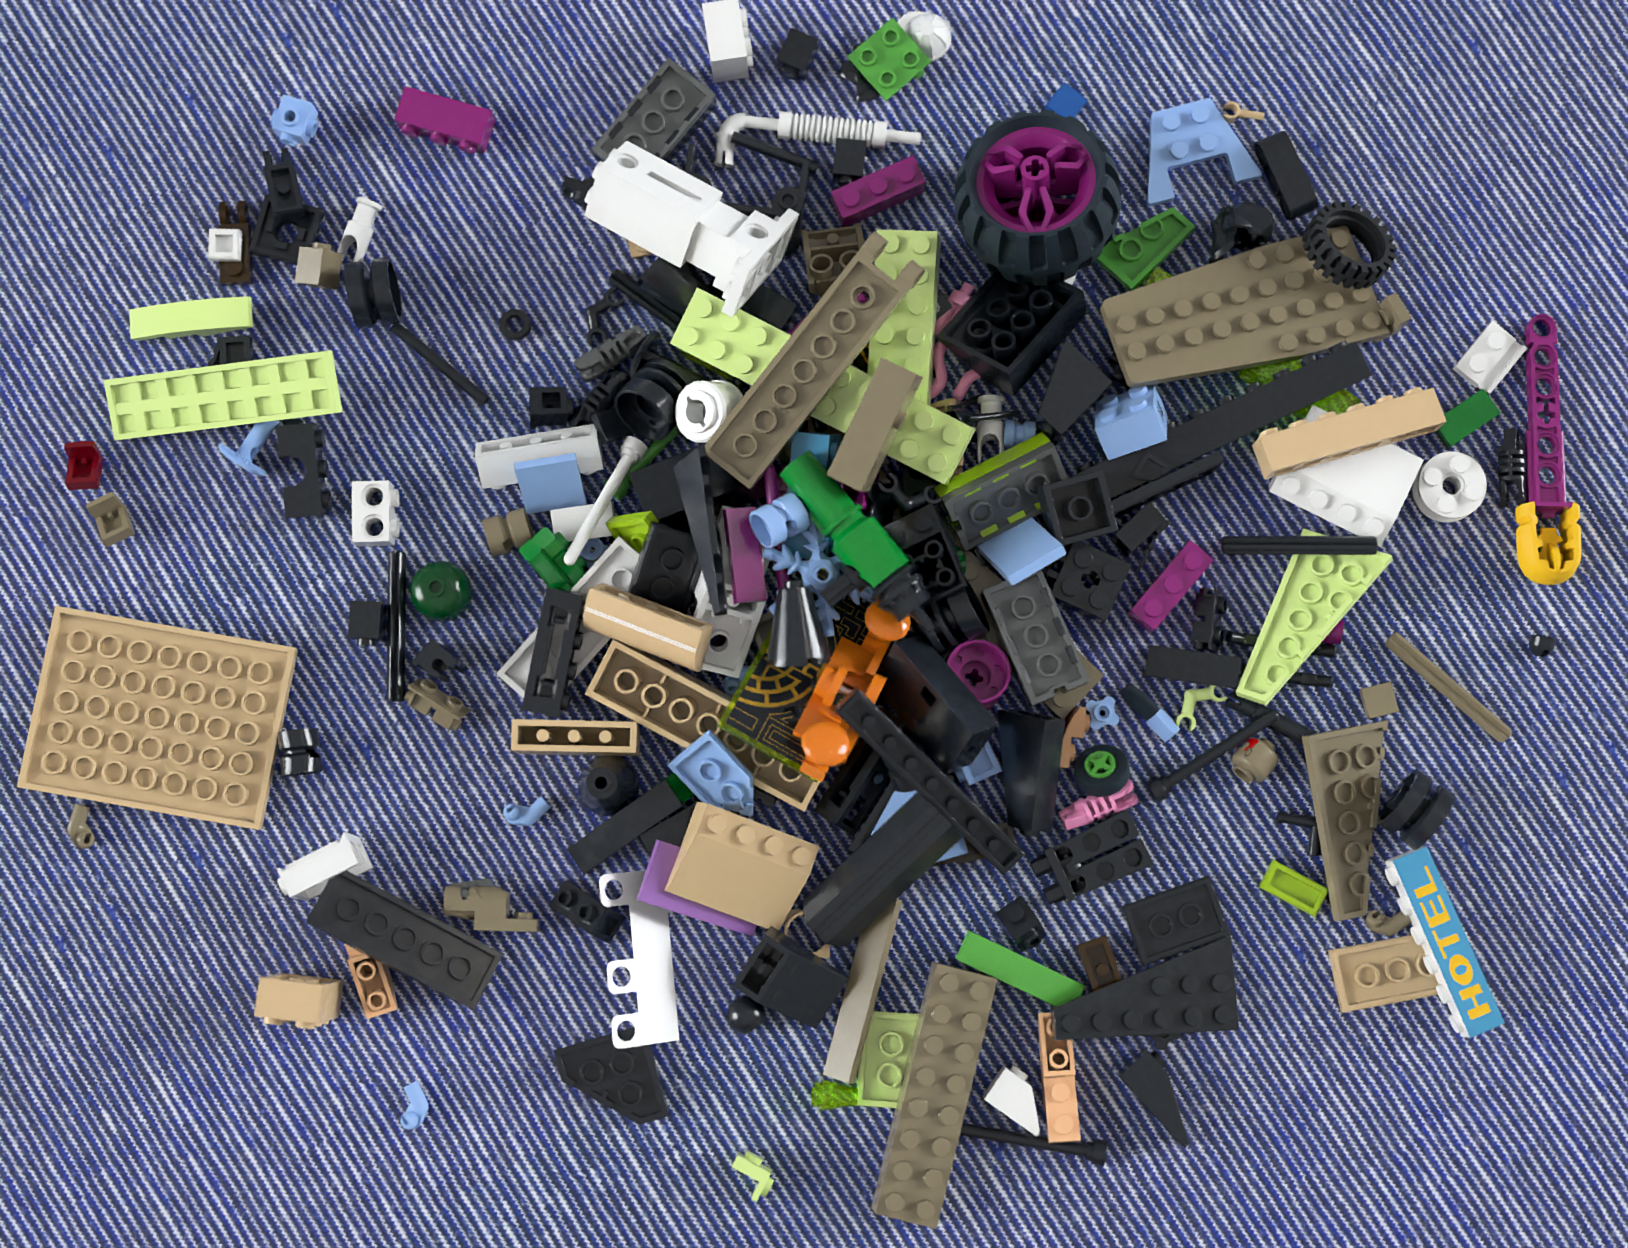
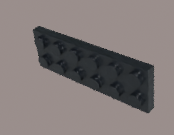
M347 870L328 880L305 921L306 924L472 1011L475 1010L503 956V953Z

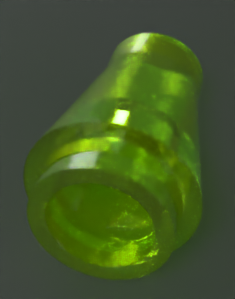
M821 1079L820 1082H813L811 1090L812 1107L823 1111L857 1106V1087H849Z

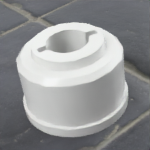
M723 380L695 381L687 385L679 394L675 405V420L679 430L687 439L695 443H707L743 398V394L734 384Z

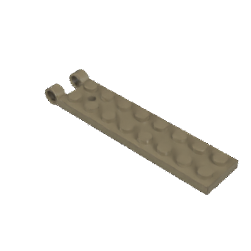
M876 231L867 238L860 250L705 444L708 457L750 490L753 489L766 470L772 465L925 272L924 268L911 260L894 281L872 264L888 244V241ZM861 292H866L869 295V300L866 303H860L857 300V296Z

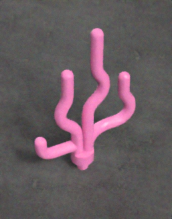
M964 282L960 291L953 289L948 298L952 308L936 320L935 336L942 331L971 299L970 296L975 289L974 286ZM937 341L934 347L933 368L935 380L932 384L931 399L941 393L948 379L944 363V354L947 347L940 341ZM972 369L968 370L957 384L952 394L953 399H957V401L962 400L971 384L981 378V376Z

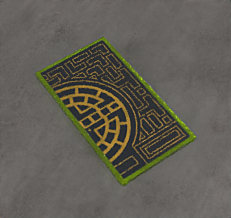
M821 568L818 570V579L823 581L827 578V571ZM812 592L814 602H816L818 600V596L816 595V593ZM848 594L845 599L843 598L838 604L833 606L839 614L840 620L832 619L835 636L825 637L830 656H832L841 637L862 645L869 631L865 624V612L870 604H872L871 602L863 603L860 597V604L856 605ZM770 630L719 720L717 727L817 783L818 780L799 771L806 754L802 747V739L792 734L796 726L787 725L791 718H797V714L793 711L783 712V710L789 703L795 702L801 706L807 705L813 694L810 685L811 679L817 673L818 683L828 662L817 664V660H812V663H808L806 666H768L767 656L771 637ZM838 692L833 705L837 706L846 696Z

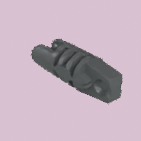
M637 325L614 335L615 339L609 338L607 342L600 344V348L594 347L577 358L574 366L576 370L581 372L580 377L582 381L588 383L610 371L609 368L611 366L615 368L618 363H623L626 357L629 359L636 354L640 345L647 337L641 326Z

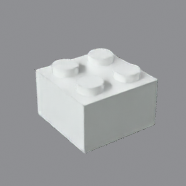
M738 0L702 3L714 83L749 78L748 67L754 65L746 9L739 8Z

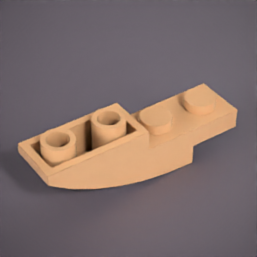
M345 944L349 956L347 961L366 1018L370 1019L397 1010L398 1006L389 967Z
M1051 1012L1038 1013L1040 1067L1048 1144L1080 1142L1072 1039L1053 1040Z

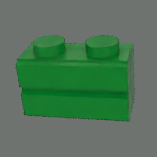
M544 527L534 535L533 539H529L519 548L522 556L548 586L571 590L586 573L583 568L587 564L580 555L573 565L565 564L564 556L567 552L566 548L570 544L559 531L553 534L548 527Z

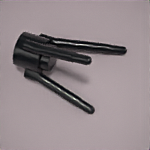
M982 395L971 397L956 405H948L945 414L971 427L975 425V421L1010 418L1020 415L1019 410L974 415L966 407L977 403L978 397ZM973 435L970 441L977 443V436Z

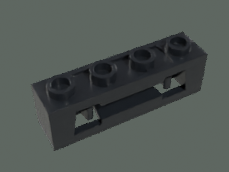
M553 586L546 587L521 710L557 718L562 715L563 710L568 711L571 693L567 692L569 680L574 681L578 663L573 662L575 650L580 651L583 642L584 632H579L581 620H583L587 594ZM556 606V616L553 623L564 625L568 622V612H572L569 627L564 629L554 677V679L558 680L555 694H552L555 680L544 678L540 683V693H537L540 676L545 674L555 628V624H551L554 607Z
M880 707V710L902 732L912 734L897 715ZM862 737L814 809V812L855 837L891 781L888 774L889 769L886 768L882 757ZM861 796L866 802L854 818L849 812L853 805L860 807L861 802L857 798Z

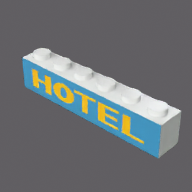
M1427 846L1416 850L1412 849L1386 860V877L1391 886H1396L1400 898L1397 901L1401 911L1405 916L1409 915L1413 925L1410 928L1411 934L1415 942L1423 947L1426 954L1423 957L1424 964L1429 973L1434 974L1439 985L1436 986V991L1444 1004H1448L1452 1013L1449 1016V1020L1454 1031L1460 1033L1461 1036L1471 1038L1505 1024Z

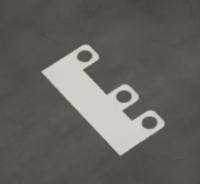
M646 870L604 874L599 879L601 903L606 907L629 905L634 959L611 961L607 965L608 989L611 993L620 994L637 991L638 1013L617 1015L611 1022L613 1044L618 1049L679 1040L668 910L637 900ZM610 880H617L622 885L623 892L617 900L609 899L605 893V886ZM620 966L626 967L630 972V981L624 987L617 986L612 978L614 970ZM623 1021H630L635 1027L634 1037L630 1041H622L618 1037L617 1029Z

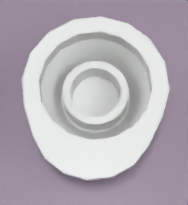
M914 11L903 15L897 23L931 61L941 58L948 51L951 43V30L947 22L940 16L929 12Z

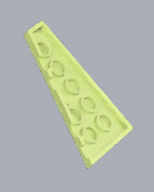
M1303 528L1302 533H1301L1300 536H1327V535L1320 534V533H1317V532H1314V531H1310V530H1307V529H1304V528ZM1377 551L1375 555L1292 554L1236 689L1237 696L1267 705L1393 560L1392 555Z

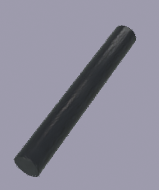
M736 131L733 132L730 143L802 169L803 159H808ZM809 159L810 172L815 174L818 162Z

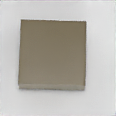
M1391 682L1359 689L1367 719L1399 712Z

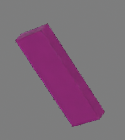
M756 507L730 508L722 511L734 604L764 602L767 600L760 542L755 537L749 521V515L752 511L756 510Z

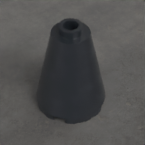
M661 257L634 283L640 290L681 316L684 315L697 288L712 294L693 264L686 261L679 268Z
M803 580L784 581V587L778 588L767 665L792 667L806 666L808 663H812V660H817V664L830 662V651L810 586H803Z
M603 755L596 757L588 762L580 773L578 779L580 799L590 811L597 815L613 816L638 797V774L628 761L619 756ZM606 778L607 786L604 789H600L602 779Z

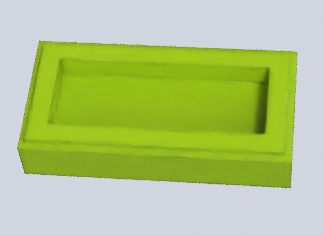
M1275 860L1271 861L1258 888L1313 917H1316L1328 894V888Z

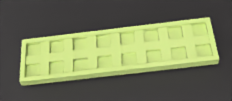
M332 350L103 380L114 441L342 412Z

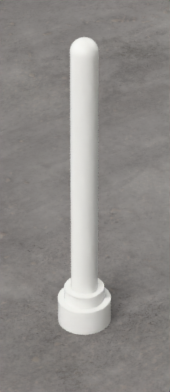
M632 436L625 438L620 447L621 459L564 556L565 564L573 565L576 562L632 463L635 464L637 460H642L648 448L641 440Z

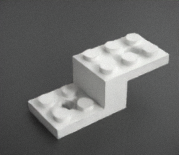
M722 505L717 523L721 534L728 614L714 615L701 570L694 591L698 604L693 617L714 625L710 640L719 634L726 637V642L720 647H713L709 641L702 669L739 678L766 601L734 604L722 512L732 507ZM760 543L761 554H762V551H763V549H764V546ZM762 557L765 575L770 560Z

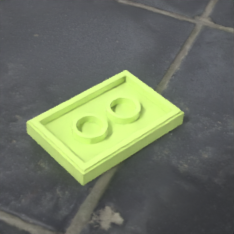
M873 1011L858 1066L857 1106L897 1107V1100L919 1014Z

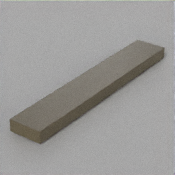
M896 899L860 933L823 1071L825 1076L850 1084L855 1082L899 916L901 900Z

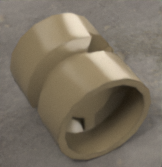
M524 507L507 512L505 518L496 515L482 520L487 543L493 557L510 553L512 547H516L519 550L522 545L534 537Z

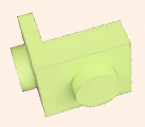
M746 1151L745 1155L738 1152L732 1168L759 1181L751 1196V1199L757 1202L760 1195L767 1196L774 1182L770 1178L772 1169L761 1164L763 1159L750 1151Z

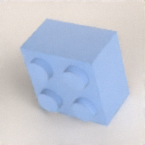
M1155 384L1130 388L1128 392L1119 395L1110 394L1096 403L1095 432L1108 460L1167 440V412Z

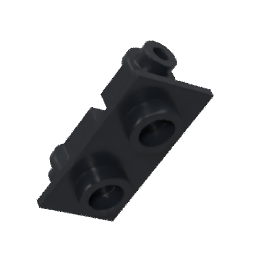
M1214 587L1213 594L1212 589L1200 588L1199 593L1196 594L1194 615L1204 616L1205 621H1193L1191 643H1194L1193 649L1205 650L1206 645H1208V649L1218 653L1219 645L1223 644L1224 627L1221 626L1222 614L1225 615L1227 612L1228 601L1227 597L1224 596V592L1217 587Z

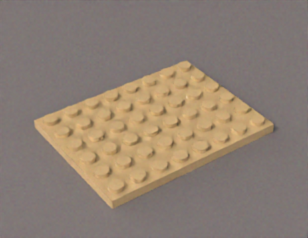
M55 606L17 787L262 830L279 747L277 733L281 732L298 648Z

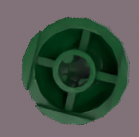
M446 561L430 562L421 567L413 576L410 586L411 601L416 610L427 619L440 623L453 621L458 618L464 610L468 609L473 596L472 583L465 571L454 563Z

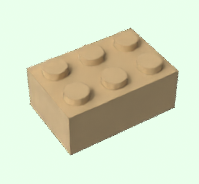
M289 973L260 977L254 1016L264 1017L263 1023L283 1025V1023L296 1021L295 1027L314 1029L315 1026L329 1024V1020L339 1018L344 980Z

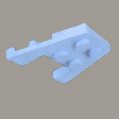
M1211 98L1152 112L1149 138L1147 208L1174 201L1175 195L1168 170L1225 157L1234 185L1257 180L1262 176L1260 169Z

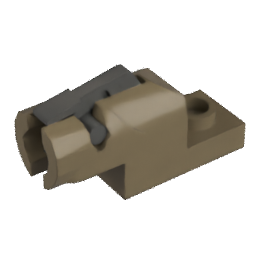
M490 878L452 883L445 887L444 915L471 921L472 917H474V930L540 931L541 919H534L533 912H514V918H510L511 893L503 888L495 887Z

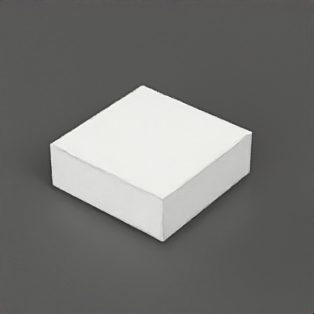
M209 229L208 259L210 261H241L242 231L240 229Z

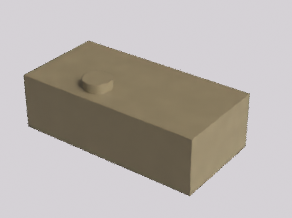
M881 358L829 468L827 476L861 492L870 490L897 431L901 429L906 419V412L921 383L922 376Z

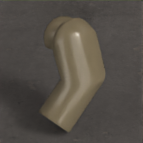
M1372 910L1366 916L1367 927L1372 932L1385 936H1392L1412 923L1409 915L1405 916L1402 911L1389 917L1380 914L1378 910Z

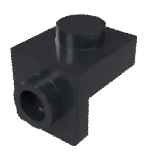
M1021 896L995 913L1021 952L1036 947L1047 935L1042 924Z

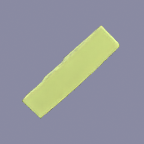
M248 296L182 301L129 310L130 336L132 340L136 341L158 337L173 339L194 334L209 336L253 327L252 298Z

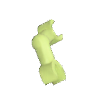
M1217 686L1188 689L1184 694L1181 714L1176 716L1174 722L1179 727L1180 720L1183 717L1188 718L1190 722L1188 731L1191 732L1196 726L1193 713L1197 701L1211 699L1214 702H1222L1227 697L1218 698L1214 695V689Z

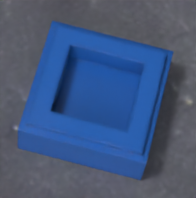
M1064 82L1047 102L1045 108L1055 111L1057 115L1075 118L1087 104L1088 100Z

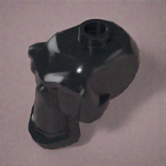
M1254 202L1223 206L1216 219L1210 222L1212 228V250L1208 263L1222 260L1224 253L1232 248L1247 250L1266 244L1270 240L1274 229L1272 213L1266 207L1257 206Z

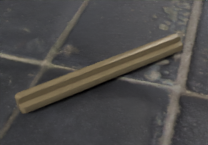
M1393 633L1385 643L1387 648L1498 742H1504L1509 738L1512 733L1510 727L1399 633Z

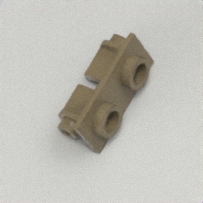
M419 678L407 687L410 690L406 693L404 699L408 701V705L425 716L434 708L436 711L431 720L448 731L452 729L456 732L463 722L461 719L471 712V709L464 706L462 700L442 692L430 680Z

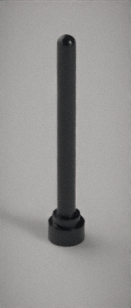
M1274 709L1266 712L1168 776L1164 777L1162 775L1159 778L1154 776L1146 782L1147 786L1159 803L1169 797L1168 793L1173 791L1172 787L1276 722L1280 716L1279 712Z
M966 1123L962 1124L960 1136L1083 1156L1085 1160L1091 1161L1092 1165L1104 1166L1107 1141L1094 1139L1093 1142L1087 1141V1144L1077 1142L1048 1144V1137H1036L1035 1135Z

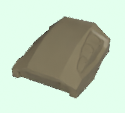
M855 223V226L807 232V229L801 230L810 293L822 297L863 246L864 239L861 223Z

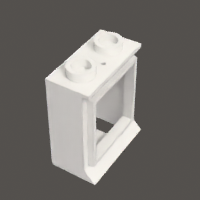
M343 832L340 841L336 840L286 865L287 869L278 868L280 878L277 881L285 896L289 895L290 898L308 901L322 893L330 878L346 870L358 876L372 869L373 865L360 837Z

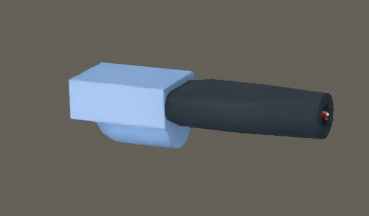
M1128 683L1121 690L1131 707L1143 719L1147 720V725L1164 742L1168 741L1180 730L1174 720L1162 708L1158 709V706L1149 696L1133 684Z

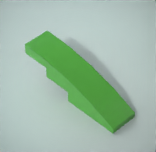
M969 930L955 958L1054 1006L1080 997L1085 988V985Z

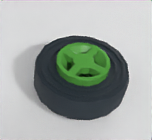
M1106 744L1092 746L1085 749L1074 763L1075 781L1082 791L1091 796L1104 797L1115 794L1126 785L1130 777L1129 762L1124 753L1115 746Z

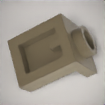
M1397 293L1387 296L1379 305L1381 310L1378 311V314L1386 327H1388L1390 333L1385 338L1373 340L1372 343H1377L1399 333L1410 321L1411 316Z

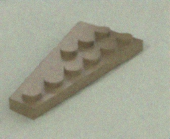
M1388 720L1302 736L1333 921H1344L1367 915L1371 882L1368 869L1370 857L1374 855L1375 845H1371L1373 828H1377L1382 780L1379 778L1381 759H1384L1385 748L1382 747L1384 731L1388 729Z

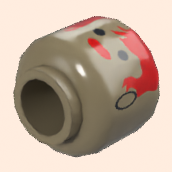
M1249 738L1244 741L1231 758L1234 774L1248 784L1263 782L1278 764V757L1274 752L1276 748L1273 743L1265 738Z

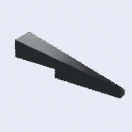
M705 446L694 449L677 463L673 469L715 616L728 614L721 534L714 513L710 460Z

